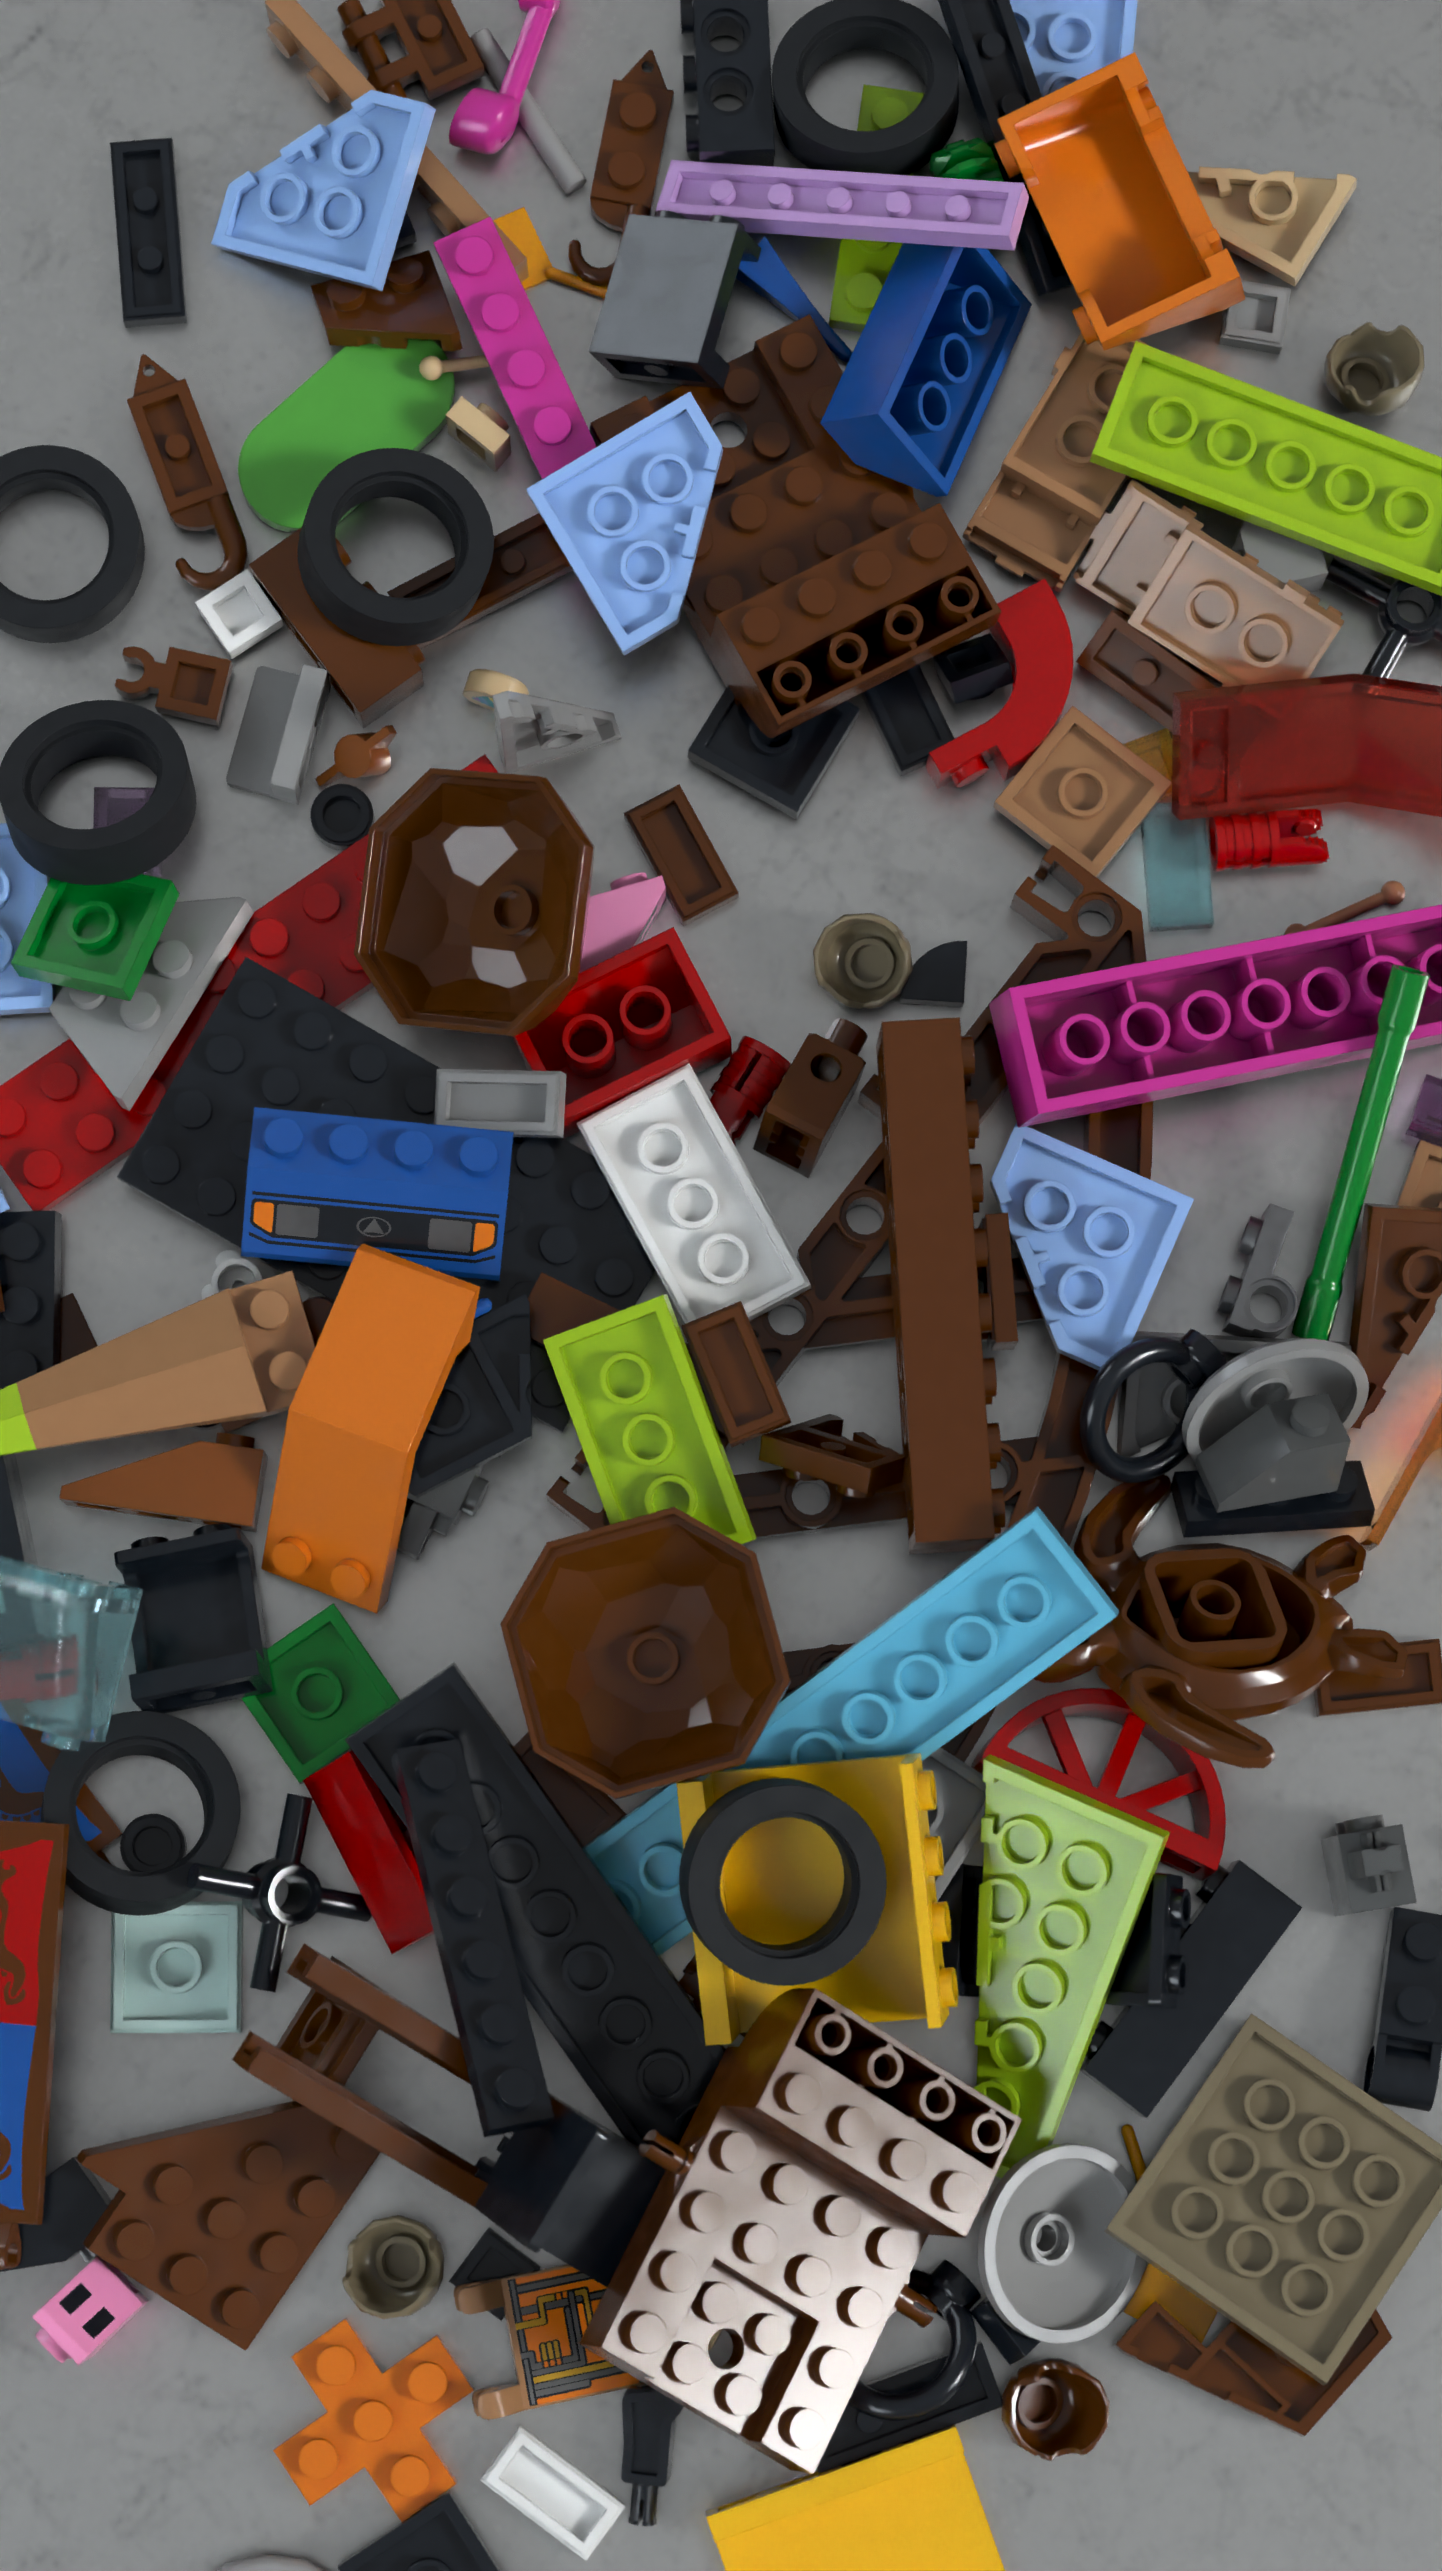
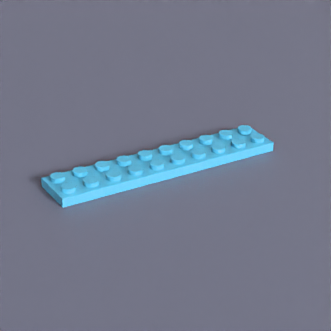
M1037 1506L785 1695L779 1702L746 1763L729 1769L921 1753L923 1761L1117 1617L1119 1610ZM674 1783L661 1788L584 1846L659 1955L693 1931L686 1918L679 1890V1868L684 1848L677 1785Z

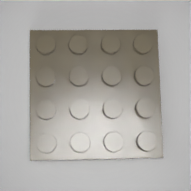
M1251 2013L1104 2232L1317 2382L1325 2385L1442 2209V2145Z

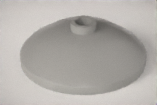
M1290 1338L1263 1344L1242 1353L1224 1364L1199 1388L1183 1419L1182 1437L1190 1457L1195 1462L1198 1454L1267 1403L1328 1393L1347 1432L1356 1422L1366 1404L1369 1393L1367 1374L1359 1358L1350 1349L1335 1342L1316 1338Z
M1070 2143L1054 2144L1038 2149L1018 2161L1003 2176L987 2202L981 2219L977 2243L978 2269L985 2294L996 2313L1006 2324L1022 2335L1035 2340L1056 2344L1072 2343L1093 2336L1107 2327L1121 2314L1141 2281L1146 2261L1104 2232L1136 2185L1129 2172L1117 2160L1105 2152ZM1042 2229V2237L1037 2244V2235L1039 2230Z

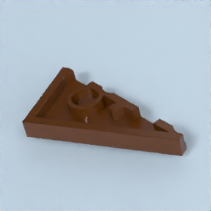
M1365 1203L1349 1345L1351 1346V1351L1359 1358L1367 1374L1369 1393L1364 1409L1351 1428L1361 1429L1363 1420L1375 1411L1386 1393V1390L1382 1388L1402 1354H1410L1436 1311L1437 1299L1442 1294V1208Z

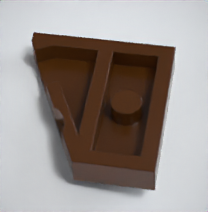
M429 250L391 261L383 291L337 279L311 285L314 301L330 345L359 347L364 344H376L382 348L406 349L409 338L441 340L443 351L463 349L459 329Z

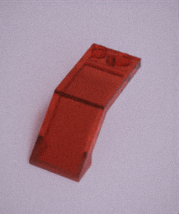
M1352 673L1173 693L1172 813L1179 821L1341 802H1352L1442 817V686Z

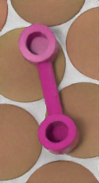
M518 0L520 10L527 13L499 93L477 87L473 88L464 97L454 114L450 126L449 143L452 146L490 155L501 150L510 140L518 124L519 108L551 18L554 17L559 9L561 0Z

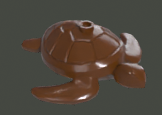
M1163 1474L1145 1482H1123L1111 1489L1084 1518L1074 1545V1553L1114 1603L1119 1613L1117 1617L1033 1679L1042 1683H1061L1085 1674L1094 1668L1099 1678L1122 1697L1140 1719L1165 1738L1208 1759L1240 1768H1265L1274 1760L1276 1755L1272 1745L1262 1736L1235 1721L1264 1716L1298 1703L1317 1690L1334 1670L1377 1678H1402L1406 1668L1407 1650L1386 1631L1353 1629L1352 1618L1343 1606L1333 1598L1341 1591L1357 1583L1363 1575L1366 1550L1350 1535L1337 1536L1323 1542L1305 1555L1294 1570L1271 1557L1250 1549L1221 1543L1175 1545L1139 1557L1133 1545L1140 1532L1171 1493L1170 1477Z

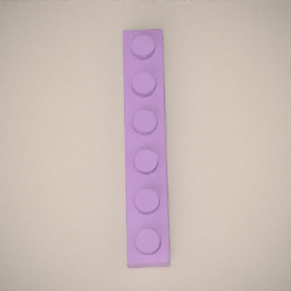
M671 160L656 211H672L683 215L687 219L708 221L709 217L713 215L727 216L741 222L745 226L746 232L1014 251L1029 196L1024 183Z

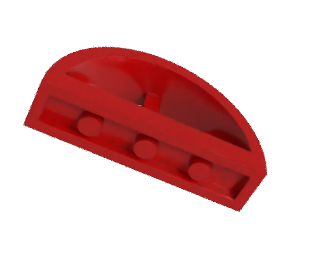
M1078 1688L1065 1690L1031 1703L1009 1719L987 1741L971 1765L973 1769L983 1775V1759L991 1754L1169 1831L1170 1834L1159 1862L1200 1881H1203L1218 1869L1225 1842L1226 1814L1222 1789L1210 1759L1162 1736L1140 1719L1127 1705L1125 1700L1112 1689ZM1065 1717H1096L1122 1725L1097 1787H1094ZM1044 1723L1063 1772L1007 1746L1016 1736L1027 1729ZM1142 1735L1163 1752L1180 1776L1123 1798H1118L1116 1794L1139 1738ZM1189 1795L1194 1814L1195 1833L1147 1810Z

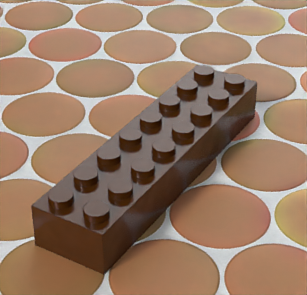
M960 1017L885 1021L881 1023L876 1044L902 1456L905 1457L904 1487L909 1555L979 1551L995 1539V1534H1001V1528L1005 1527L1006 1514L1003 1488H992L990 1469L997 1468V1462H1001V1438L999 1423H987L986 1405H992V1397L997 1395V1379L994 1357L983 1358L982 1341L988 1340V1332H992V1305L990 1293H978L977 1277H982L984 1275V1267H988V1245L986 1229L974 1228L973 1213H979V1203H983L984 1200L981 1163L970 1164L969 1149H975V1138H979L977 1099H965V1086H971V1074H975L974 1041L972 1035L961 1036Z

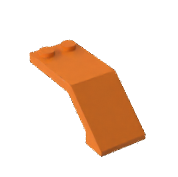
M363 1243L357 1248L289 1407L261 1565L262 1570L376 1614L387 1603L415 1454L456 1356L470 1342L480 1286Z

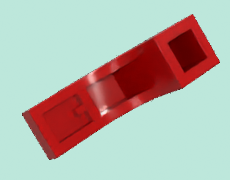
M1045 578L997 603L1001 614L997 623L989 628V631L1010 663L1014 679L1012 693L1004 707L993 718L929 752L926 769L937 789L952 781L957 788L972 783L989 771L990 768L987 763L993 760L1003 780H1008L1021 770L1059 723L1072 680L1073 647L1070 630L1063 610Z

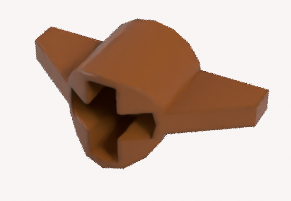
M393 725L385 726L377 733L349 734L342 737L334 750L335 764L315 778L319 787L327 786L344 776L348 778H363L387 773L391 767L388 746L397 734Z

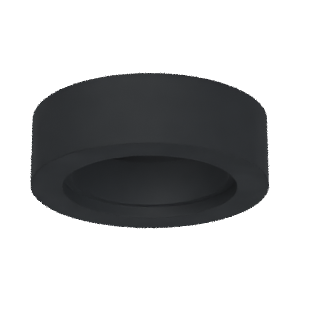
M832 0L814 8L797 20L787 31L774 56L772 90L777 130L787 149L809 169L894 175L914 173L930 162L932 153L944 148L957 122L959 111V69L956 52L950 38L939 23L929 14L902 0ZM863 48L881 49L895 53L910 62L917 69L925 82L926 91L917 108L904 120L890 127L875 131H853L835 126L822 118L812 108L805 95L812 75L830 58L846 51Z
M55 445L29 446L6 453L0 457V514L13 501L31 492L47 489L71 492L90 502L104 517L108 526L109 545L105 561L94 579L84 588L67 597L55 600L30 599L16 594L0 582V629L12 636L31 642L61 643L73 641L100 630L116 618L127 606L137 589L143 572L145 560L144 536L135 506L127 489L120 479L103 463L88 454L68 447Z
M382 448L370 450L348 458L337 465L323 478L310 500L299 535V570L304 586L314 604L332 623L348 634L361 640L385 646L422 644L434 640L456 627L468 615L476 603L493 558V527L487 508L479 493L452 466L431 455L409 449ZM395 497L415 502L433 513L449 533L455 552L454 571L441 586L421 596L396 598L376 593L358 582L346 569L339 556L335 537L336 526L341 518L356 505L374 498Z
M93 700L71 704L52 711L36 720L19 734L8 748L0 766V803L15 848L22 858L34 869L62 882L79 885H102L124 881L145 873L160 864L177 849L188 834L194 820L196 791L181 738L164 718L145 707L133 703L116 700ZM100 756L128 757L143 763L157 776L155 789L146 804L130 817L109 826L94 829L67 828L47 819L38 810L39 799L47 783L63 769L85 759Z
M123 1712L105 1717L87 1726L76 1734L59 1753L48 1775L41 1808V1823L69 1824L65 1884L74 1893L99 1908L118 1914L133 1916L159 1914L183 1906L203 1892L188 1887V1873L194 1863L219 1868L224 1867L231 1852L240 1821L239 1787L234 1771L222 1750L207 1734L196 1726L178 1717L160 1712ZM131 1755L153 1756L175 1765L189 1777L196 1787L203 1804L204 1827L197 1844L185 1857L164 1869L150 1872H134L115 1867L93 1852L79 1829L76 1816V1800L87 1779L104 1764L117 1758Z
M790 1778L762 1779L749 1782L726 1793L716 1800L698 1819L689 1834L681 1856L679 1868L680 1897L686 1918L692 1930L705 1947L727 1967L746 1978L764 1984L779 1986L806 1984L827 1977L844 1967L859 1954L873 1935L880 1920L886 1897L887 1881L883 1855L867 1823L844 1801L821 1787L801 1780ZM791 1817L804 1819L822 1827L832 1838L839 1850L844 1868V1886L839 1904L826 1924L805 1939L782 1945H771L754 1941L741 1934L733 1926L724 1910L720 1894V1877L724 1861L735 1842L752 1827L775 1818Z

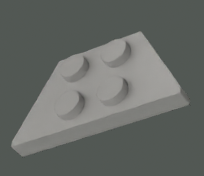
M230 897L176 902L131 1001L63 986L51 1004L49 1010L58 1024L76 1045L85 1060L123 1109L130 1111L254 914L246 899Z

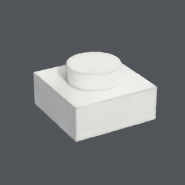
M248 569L195 602L197 610L231 660L284 626L282 618Z

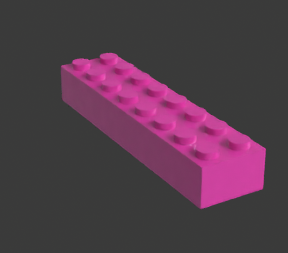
M1442 905L1008 988L991 1001L989 1007L1018 1128L1370 1058L1378 1031V1016L1392 965L1412 967L1430 974L1417 1025L1410 1035L1406 1050L1441 1044Z

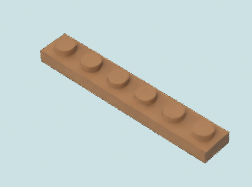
M296 0L265 1L270 26L266 28L268 36L287 58L290 59L294 54H297L310 69L306 73L308 81L327 103H331L336 98L348 112L353 109L351 105L353 101L370 90L377 91ZM425 145L412 191L417 189L431 204L427 208V213L445 236H448L490 217ZM493 221L522 283L529 277L527 258Z

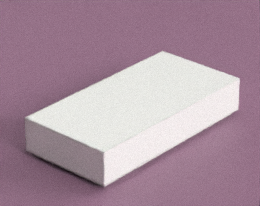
M521 2425L480 2480L585 2561L626 2507V2504Z

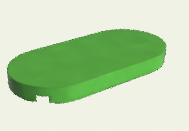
M409 338L406 349L382 348L376 344H364L359 347L345 346L265 417L246 438L238 463V475L243 495L255 515L274 529L290 533L291 530L297 531L303 525L310 500L323 478L337 465L348 458L370 450L401 448L420 451L436 437L446 425V414L453 407L455 395L454 373L446 372L442 373V376L436 380H426L419 371V365L421 360L427 356H436L440 360H449L441 347L434 340ZM358 504V505H356L355 507H353L352 509H350V510L341 518L340 521H342L345 517H347V516H348L355 508H357L360 504Z

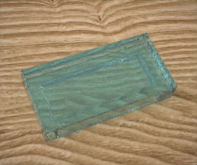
M1204 801L1157 803L1141 823L1149 932L1212 928L1214 916Z

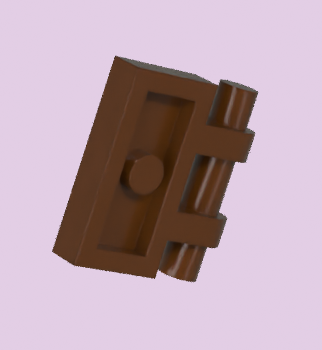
M347 0L337 8L345 25L342 35L350 51L358 52L369 74L367 80L379 92L408 98L404 87L419 80L430 101L485 76L484 65L451 0H379L383 8L366 15L360 0ZM395 32L407 56L390 63L380 40L382 37Z

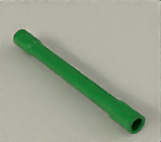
M1392 965L1378 1016V1031L1312 1271L1305 1281L1292 1328V1333L1300 1338H1316L1329 1341L1343 1292L1342 1279L1410 1035L1417 1025L1430 974L1412 967Z

